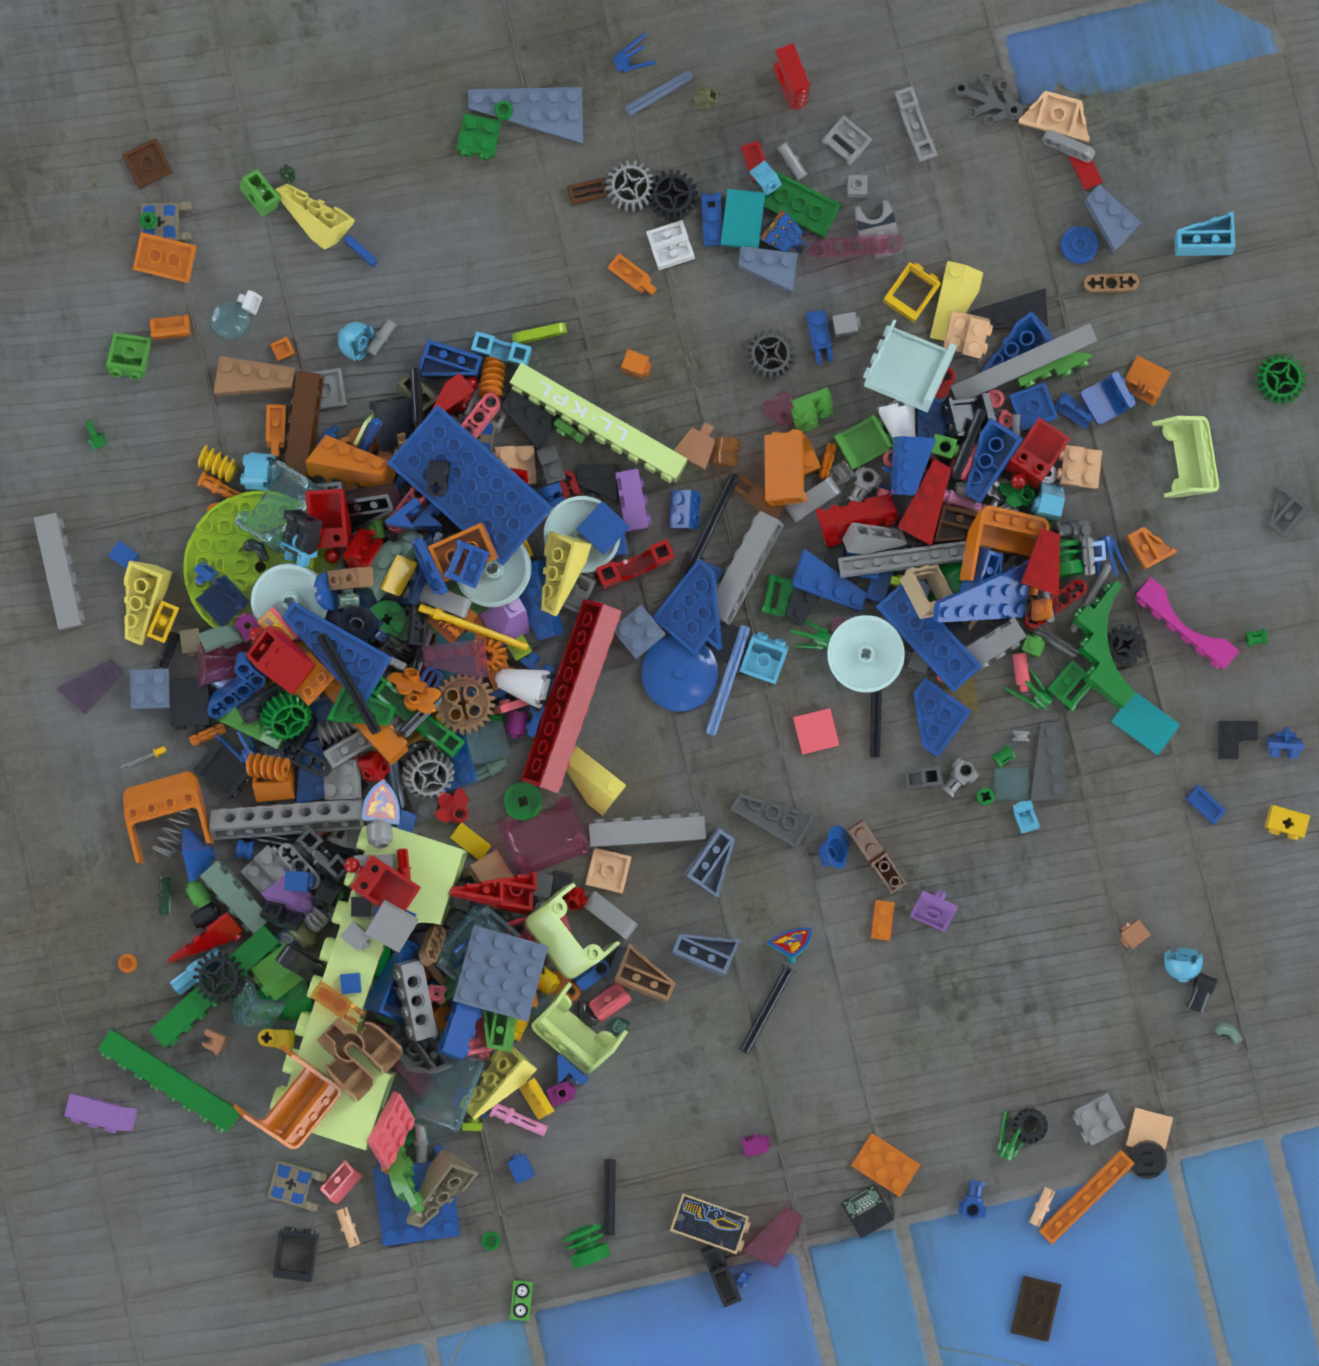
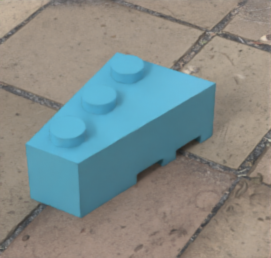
M1234 211L1218 218H1211V220L1203 223L1199 222L1178 229L1174 237L1175 256L1232 255L1236 247Z
M1042 482L1030 512L1034 516L1045 518L1050 522H1056L1061 517L1065 502L1064 487Z

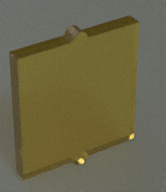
M970 677L954 693L943 683V689L946 693L971 711L979 710L974 677Z

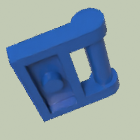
M458 539L456 542L457 548L448 570H445L444 576L476 589L490 552ZM464 549H467L469 553L460 575L455 574Z

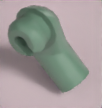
M1223 1022L1215 1027L1217 1035H1229L1234 1044L1243 1040L1236 1027L1232 1024Z

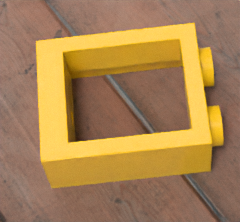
M909 262L883 300V303L912 323H915L941 285L940 279L932 273L927 274L923 271L924 268L916 262L914 264ZM909 272L933 287L917 311H914L893 296Z

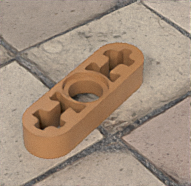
M1133 273L1089 275L1084 280L1083 287L1088 293L1132 292L1138 287L1139 278ZM1113 278L1116 281V287L1108 288L1106 280ZM1119 278H1122L1121 282H1126L1131 278L1132 281H1135V284L1132 287H1129V284H1122V288H1119ZM1091 279H1093L1094 283H1100V279H1103V289H1100L1101 285H1095L1094 289L1087 285Z
M434 924L426 932L419 951L420 961L425 966H430L438 960L446 938V931L442 925Z

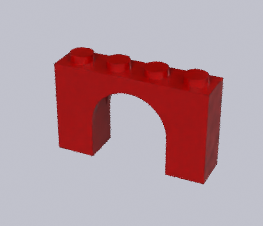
M791 43L775 50L778 62L774 63L773 69L789 109L799 110L805 107V104L808 102L810 83L795 45Z
M668 539L651 545L647 551L618 563L612 561L597 567L596 573L603 590H606L675 562V556Z

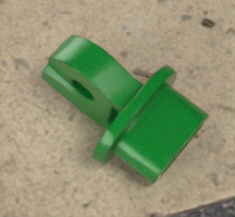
M91 419L86 421V426L91 435L86 442L90 443L92 450L106 445L107 443L103 437L105 433H97Z

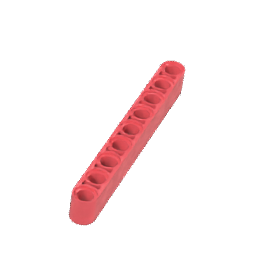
M493 393L484 395L461 424L466 430H472V435L476 439L499 411L501 404L498 397ZM491 399L496 400L494 407L486 406L487 401ZM477 415H484L482 422L477 423L474 421ZM412 487L390 516L413 500L418 490ZM424 496L422 498H417V500L422 505L420 510L428 501V499ZM409 516V517H408V520H409L410 522H412V520H413L416 516H414V517ZM388 526L394 534H399L405 530Z

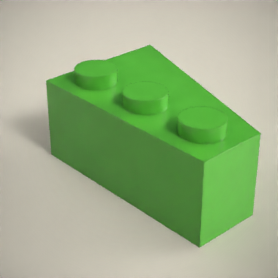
M482 1009L487 1048L512 1052L517 1019Z

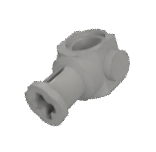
M858 467L854 474V477L857 478L854 482L855 488L852 494L847 497V500L862 503L867 493H871L873 488H878L882 479L875 470ZM870 473L873 476V481L865 482L863 475Z
M960 758L952 764L954 769L950 773V779L940 786L952 798L961 785L965 786L968 782L973 783L979 776L972 763ZM967 765L970 768L968 776L961 774V766Z

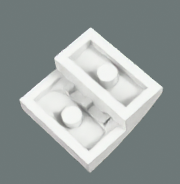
M682 220L646 232L659 270L695 259Z

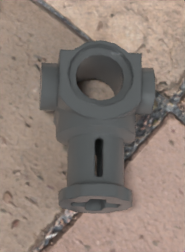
M1069 520L1064 525L1052 524L1050 531L1060 534V539L1082 540L1084 537H1089L1091 527L1089 526V520Z

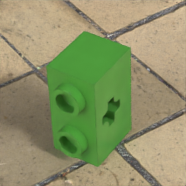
M258 169L242 178L239 189L261 217L277 209L280 197Z

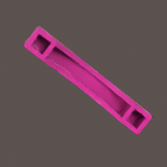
M1152 577L1134 595L1137 599V604L1143 608L1147 607L1152 611L1150 614L1155 619H1162L1166 623L1165 627L1173 633L1176 631L1180 634V639L1185 644H1192L1196 648L1195 652L1201 657L1206 656L1210 659L1209 663L1217 670L1219 668L1221 670L1225 669L1239 653V650L1226 639L1206 637L1185 626L1172 610L1167 598L1166 589Z

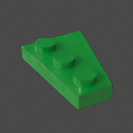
M342 687L327 720L365 724L347 690ZM370 696L367 705L379 726H389L397 708Z

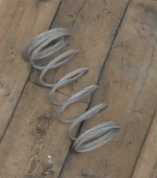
M187 809V810H189L191 813L179 811L180 813H183V814H187V815H191V816H194V815H195V813H194L191 809ZM174 813V814H176L177 816L181 817L182 819H184V820H185L186 822H188V823H184V822H181V821H177V820H174V819H171V818H166V820H167L169 823H171L172 825H174L175 827H177V828L180 829L181 831H183V829L180 828L179 826H177L176 824H174V823L171 822V821H174V822H177V823H181V824H184V825H191V823H190L187 819H185L183 816L179 815L178 813ZM163 827L162 830L164 832H166L179 842L165 839L162 837H157L159 841H161L174 851L166 850L155 845L152 847V849L174 859L175 855L172 853H177V850L169 844H167L166 842H164L163 840L176 844H182L181 840H179L177 837H175L168 831L175 832L178 834H182V832H178Z

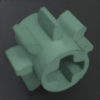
M353 589L341 590V594L337 595L338 608H343L344 610L351 606H359L358 593H353Z

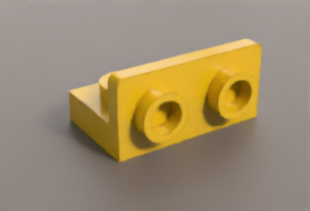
M535 1077L519 1088L538 1120L555 1111Z

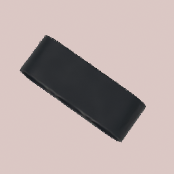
M289 943L284 946L275 958L280 965L310 982L314 974L323 977L327 967L321 961Z

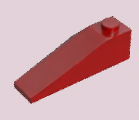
M226 912L206 928V932L203 931L198 934L190 944L188 943L168 958L167 961L173 963L230 943L231 941L235 943L243 937L241 933L244 932V929L231 913Z

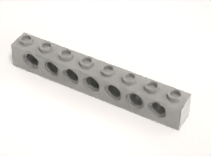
M363 799L333 800L211 810L209 830L213 840L302 834L309 827L315 833L362 829L363 826H366V821L361 820L364 801Z

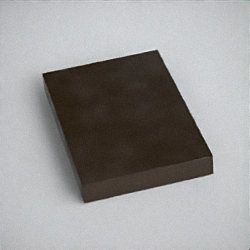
M1023 1275L1010 1333L1049 1342L1061 1284Z

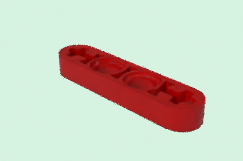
M1076 579L1059 591V595L1067 596L1068 602L1066 604H1061L1058 601V596L1053 595L1050 597L1054 616L1086 593L1087 584L1083 580ZM1075 585L1082 587L1081 593L1077 591L1071 595L1070 592L1074 590ZM1031 611L1023 620L1025 627L1029 630H1035L1047 622L1046 619L1036 621V625L1034 623L1030 624L1028 621L1031 617Z

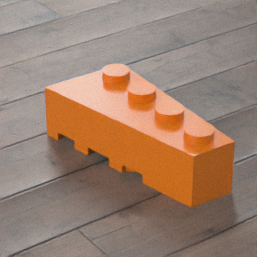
M327 435L324 436L305 461L308 476L315 477V475H318L328 480L335 478L342 480L344 483L356 482L360 486L365 487L388 484L393 477L392 467L387 464V460Z

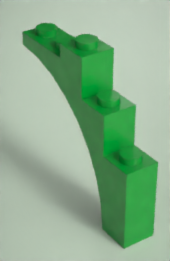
M1116 580L1111 584L1108 582L1101 590L1103 594L1100 598L1096 597L1090 605L1078 607L1073 613L1075 617L1071 622L1086 634L1079 643L1081 647L1078 649V652L1094 664L1086 671L1085 674L1087 676L1084 681L1117 709H1121L1126 706L1136 692L1124 681L1118 672L1108 645L1107 624L1109 611L1115 596L1122 587V584Z

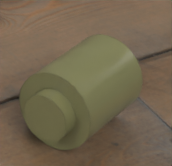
M304 921L298 932L287 930L290 936L302 948L307 947L309 949L317 941L315 939L317 935Z

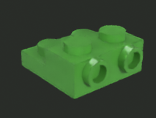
M114 332L106 363L107 373H110L113 377L126 375L132 380L145 378L152 338Z
M827 387L792 400L793 408L790 409L795 428L797 430L800 429L802 432L813 430L819 426L818 419L827 418L834 414L830 392Z

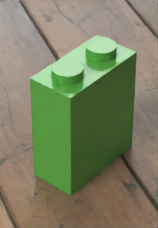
M289 941L251 968L255 974L253 977L254 981L259 987L263 985L261 990L267 997L271 995L275 1001L304 980L303 977L286 969L275 960Z

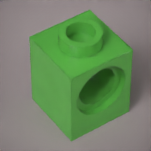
M938 434L934 435L933 438H936L930 455L950 461L953 456H957L959 446L956 445V439ZM940 444H948L950 451L942 452Z

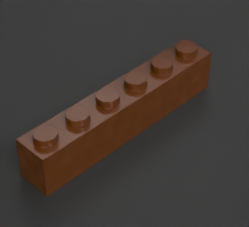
M297 371V375L294 376L293 385L295 391L291 397L292 413H290L288 418L290 429L286 435V443L288 445L283 457L285 468L281 473V481L284 486L308 489V485L311 484V476H308L305 461L316 446L324 375L319 373Z

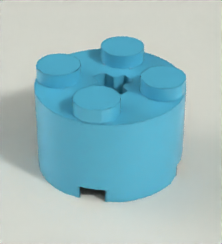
M255 452L244 455L243 465L245 470L241 474L240 483L245 485L246 490L272 491L269 489V486H274L276 465H272V460H276L275 455Z

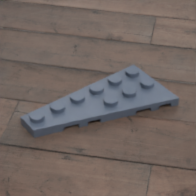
M582 87L468 89L469 110L496 117L494 113L495 105L500 101H507L513 107V115L504 121L520 124V126L559 136L560 138L572 140L583 145Z

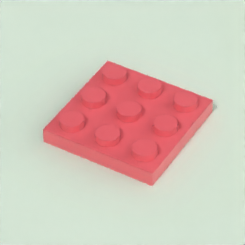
M395 1091L392 1092L367 1139V1143L379 1163L387 1169L395 1162L400 1147L404 1145L406 1135L413 1128L415 1120L401 1094Z

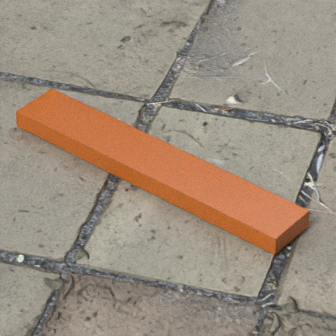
M1120 1149L1038 1231L1053 1244L1135 1163Z

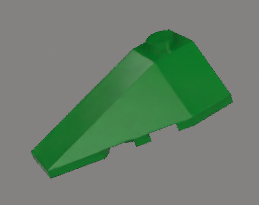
M306 979L302 980L276 1001L271 995L267 997L261 989L235 995L233 1002L236 1015L298 1021L302 1012L312 1013L313 999L307 997L309 981Z

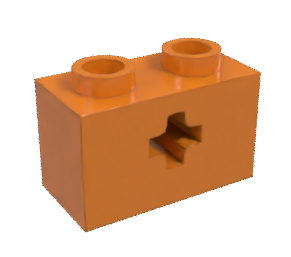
M628 349L621 365V373L643 381L644 376L648 377L652 363H649L648 356Z

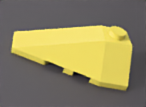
M289 184L275 189L281 202L303 230L323 249L337 244L355 221L337 207L332 209L324 205L325 201L320 199L318 201L308 197V193Z
M947 261L930 339L945 341L952 310L962 313L968 311L980 290L983 272L968 265Z
M549 531L544 548V556L547 557L546 567H543V574H546L545 585L542 587L541 610L554 616L558 615L586 564L591 547L590 543Z
M129 561L124 577V585H126V596L124 597V603H126L125 639L141 646L144 645L155 614L168 589L172 575L171 571L153 564Z
M575 747L566 772L586 803L603 816L625 789L626 785L580 748Z
M512 1047V1052L496 1050L492 1054L490 1066L487 1071H483L481 1075L483 1079L479 1086L473 1089L464 1106V1109L473 1119H477L524 1085L537 1070L515 1047Z

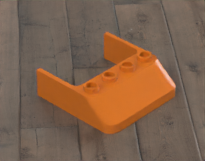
M983 506L968 530L959 580H974L980 545L1025 555L1029 559L1039 529L1049 530L1048 521L1042 517L995 506ZM1029 586L1028 595H1038V589Z
M188 771L129 787L124 791V817L136 863L144 864L145 862L135 824L190 808L198 810L206 843L210 845L215 844L209 830L210 823L199 780L194 773Z
M282 1044L280 1048L289 1057L304 1066L302 1072L264 1119H257L236 1104L233 1108L244 1119L289 1149H297L305 1142L339 1099L341 1088L314 1065Z

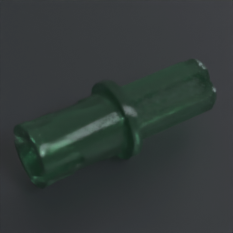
M284 164V167L280 168V176L285 182L289 183L290 181L292 183L295 180V170L288 166V164Z
M158 877L159 894H157V897H159V915H170V897H172V894H170L171 877Z

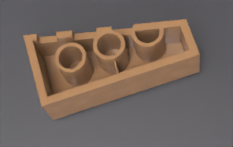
M219 356L213 394L219 397L224 395L294 390L293 380L294 376L297 375V370L292 367Z

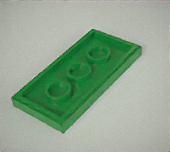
M775 171L781 186L769 195L765 194L764 209L776 215L784 209L800 227L824 239L842 204Z

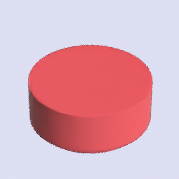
M997 389L988 391L993 409L1001 407L1004 402L1003 393Z

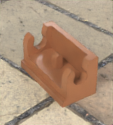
M212 1028L206 1029L204 1034L212 1039L206 1043L202 1042L203 1047L215 1052L214 1054L217 1056L221 1055L230 1036Z

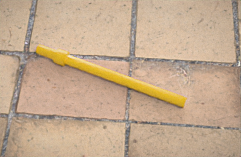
M424 604L419 605L418 611L431 615L433 619L450 622L524 651L528 648V643L443 612L440 608L435 607L434 609Z

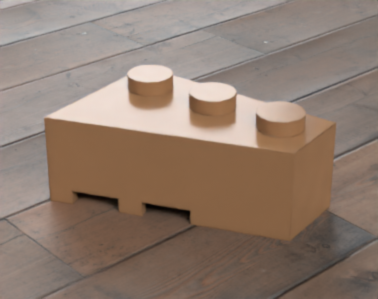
M629 943L614 982L667 1004L676 983Z

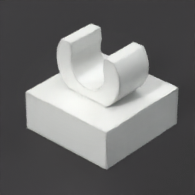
M248 290L246 296L239 294L237 301L241 302V308L256 315L263 297Z

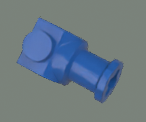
M969 1179L968 1195H965L963 1202L959 1201L957 1213L964 1214L970 1219L985 1218L986 1206H983L984 1199L981 1196L986 1182ZM971 1204L977 1207V1211L973 1215L967 1213V1208Z

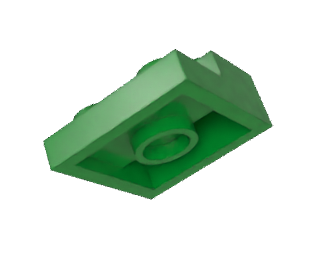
M464 114L457 152H460V155L465 157L476 155L482 160L495 159L502 121Z

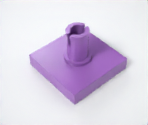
M936 890L934 895L922 891L909 917L945 932L958 906L945 901V892H942L941 897H939L941 890Z

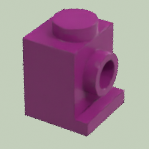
M245 612L236 618L237 622L235 625L246 642L250 644L253 642L249 638L250 630L260 626L251 613L247 615ZM251 623V628L245 629V624Z
M568 1080L546 1089L553 1107L575 1099L574 1094H577L574 1084H569ZM560 1090H565L566 1095L564 1097L559 1096L558 1092Z
M760 1133L750 1135L749 1140L741 1137L746 1157L768 1152L767 1147H771L768 1135L760 1136Z

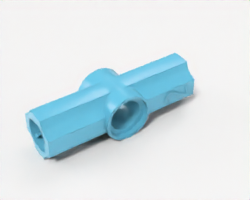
M215 947L210 952H208L206 956L209 959H211L210 953L214 952L215 956L217 957V953L220 950L217 947ZM203 957L191 963L183 973L170 982L179 995L184 994L194 983L199 982V979H193L194 975H199V972H195L194 968L201 969L198 961L205 963ZM222 961L210 964L206 970L213 971L221 965Z

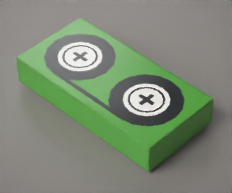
M513 1281L511 1320L530 1321L533 1281Z

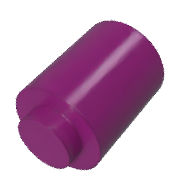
M508 711L506 734H509V738L520 739V736L525 735L526 712Z

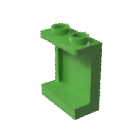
M874 414L843 433L840 432L833 438L851 471L858 469L859 466L865 465L893 448L892 437L889 433L885 434L881 418H876Z

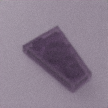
M109 659L57 689L86 715L125 672Z

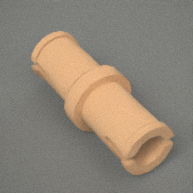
M1044 1187L1038 1203L1036 1202L1034 1205L1036 1208L1029 1223L1040 1227L1046 1212L1050 1210L1048 1207L1056 1193L1055 1191Z
M348 1207L337 1210L336 1213L342 1226L340 1229L341 1232H344L348 1247L361 1244L354 1228L356 1225L351 1220Z

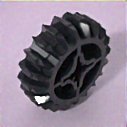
M672 169L669 170V175L662 171L663 177L661 178L659 175H656L655 178L658 182L653 181V187L649 190L650 193L654 191L653 194L647 196L649 200L651 197L653 198L649 202V206H655L653 208L654 213L660 210L658 214L660 218L663 214H666L665 220L667 221L669 216H673V221H676V215H679L680 219H684L683 212L689 216V209H695L692 203L698 202V199L694 197L698 195V191H693L697 188V185L691 184L693 181L692 177L686 180L687 173H684L681 177L680 170L676 171V175L673 174ZM675 181L683 184L687 191L678 189L675 186ZM669 182V188L666 191L657 193L664 183ZM671 187H673L675 194L674 203L670 196ZM684 197H688L687 202L682 207L677 208V202L684 199ZM658 199L668 201L671 209L662 206Z
M218 951L217 957L214 952H211V959L205 955L203 956L205 963L198 961L201 969L194 968L195 972H199V975L193 976V979H199V982L194 983V987L201 986L197 993L200 994L204 991L205 993L202 998L206 999L209 995L210 1003L215 998L217 1004L221 1003V998L227 1003L228 996L234 1000L235 995L233 992L240 994L241 991L237 987L245 986L243 983H239L240 980L246 979V976H240V973L244 972L245 969L238 970L237 967L242 963L239 961L234 964L236 956L229 960L230 953L228 952L225 953L224 958L222 957V951ZM222 961L217 971L206 970L210 964ZM227 964L233 969L235 980L227 976ZM221 972L223 974L222 976H224V979H227L228 981L222 980L216 982L217 979H215V976L212 975H217ZM204 976L212 980V991L207 988ZM223 983L233 985L227 992L217 994L218 989H220Z

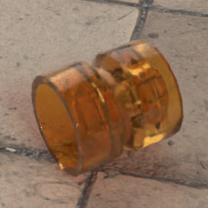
M716 437L715 448L718 451L714 453L713 464L723 467H737L739 456L736 452L740 448V439Z

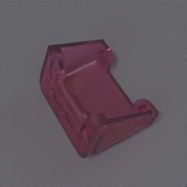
M571 796L559 798L554 804L555 810L519 823L517 819L509 817L499 823L518 875L537 872L584 854L590 849Z

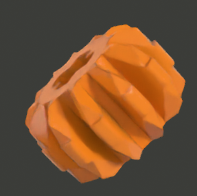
M495 639L483 640V645H477L479 651L474 654L479 656V658L475 662H481V669L486 668L488 672L493 669L497 671L500 669V666L505 665L502 659L508 657L503 655L507 648H501V641L496 642Z

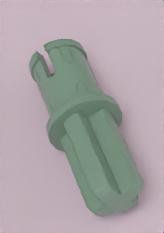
M506 757L492 763L488 762L487 766L475 770L477 779L481 780L490 775L494 777L498 772L509 769L510 765Z

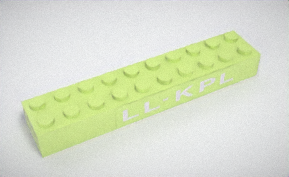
M523 363L519 365L510 381L513 391L521 396L525 395L538 406L542 405L553 416H556V414L561 416L562 421L570 426L575 424L583 434L587 436L589 433L594 435L595 440L602 445H605V443L611 445V449L620 455L622 452L625 453L633 463L638 464L640 462L644 464V469L653 474L656 471L661 474V479L668 483L672 481L676 483L687 465V458Z

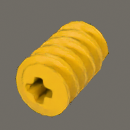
M205 445L198 459V467L203 468L205 466L206 472L212 470V475L218 474L220 479L225 477V481L230 482L236 476L241 462L234 465V458L228 462V455L222 459V452L214 455L215 448L207 451L208 445Z

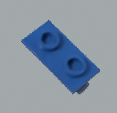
M1065 392L1054 406L1057 411L1084 430L1093 419L1087 407Z

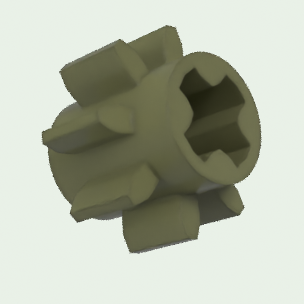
M702 86L695 93V103L701 109L706 108L710 110L718 102V94L711 86L708 88Z

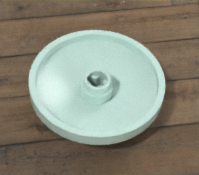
M576 496L559 503L546 520L543 535L545 545L549 531L590 543L576 528L602 501L588 496ZM620 539L605 555L591 544L586 564L581 573L594 572L597 567L609 563L618 550Z
M522 544L504 566L496 560L487 563L476 589L457 582V584L468 599L480 606L500 607L507 605L522 594L529 582L531 575L529 553Z
M294 563L279 564L265 571L255 583L251 595V607L256 621L272 607L283 617L292 601L325 619L328 610L322 609L315 598V592L317 591L316 587L314 588V582L318 575L311 569L300 567Z
M861 615L845 621L835 630L828 645L827 655L830 669L841 684L858 692H874L891 684L899 675L904 663L905 650L900 634L889 622L876 616Z

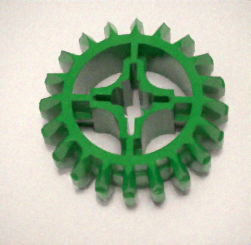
M1277 353L1274 358L1269 356L1268 362L1266 360L1261 362L1264 367L1259 366L1257 368L1261 373H1256L1255 377L1261 380L1256 381L1255 385L1262 386L1257 391L1265 392L1262 395L1263 398L1267 397V395L1270 396L1268 402L1271 403L1275 399V404L1279 405L1282 399V403L1286 405L1288 400L1291 403L1294 402V396L1299 398L1301 396L1299 392L1305 391V388L1301 385L1307 384V381L1302 379L1307 376V373H1301L1305 369L1304 366H1297L1300 360H1297L1295 363L1292 362L1294 356L1291 355L1287 359V354L1284 353L1282 358H1280L1279 353ZM1274 365H1285L1279 372L1269 370ZM1290 369L1295 375L1296 382L1289 376ZM1283 374L1284 381L1279 384L1278 377ZM1266 376H1269L1268 378L1273 381L1272 389L1267 383ZM1281 387L1293 388L1289 393H1278Z
M288 691L284 695L279 692L278 697L272 696V701H266L267 706L262 707L263 712L260 714V722L263 730L269 737L275 738L277 741L280 739L286 741L287 738L293 740V736H299L301 731H305V726H309V720L312 719L310 706L296 693L292 695Z

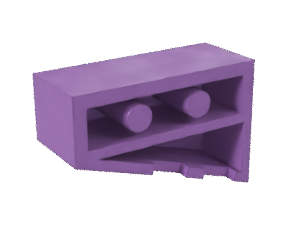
M638 469L616 472L623 520L630 526L626 533L648 530L651 518L650 513L645 511L648 501L646 494L643 495L641 488L645 487L643 475L639 476Z

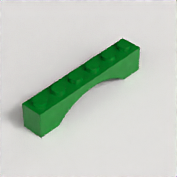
M381 677L371 696L396 707L395 714L407 722L417 711L408 710L404 705L405 696L399 694L390 682ZM430 715L415 729L452 759L465 743L464 740Z

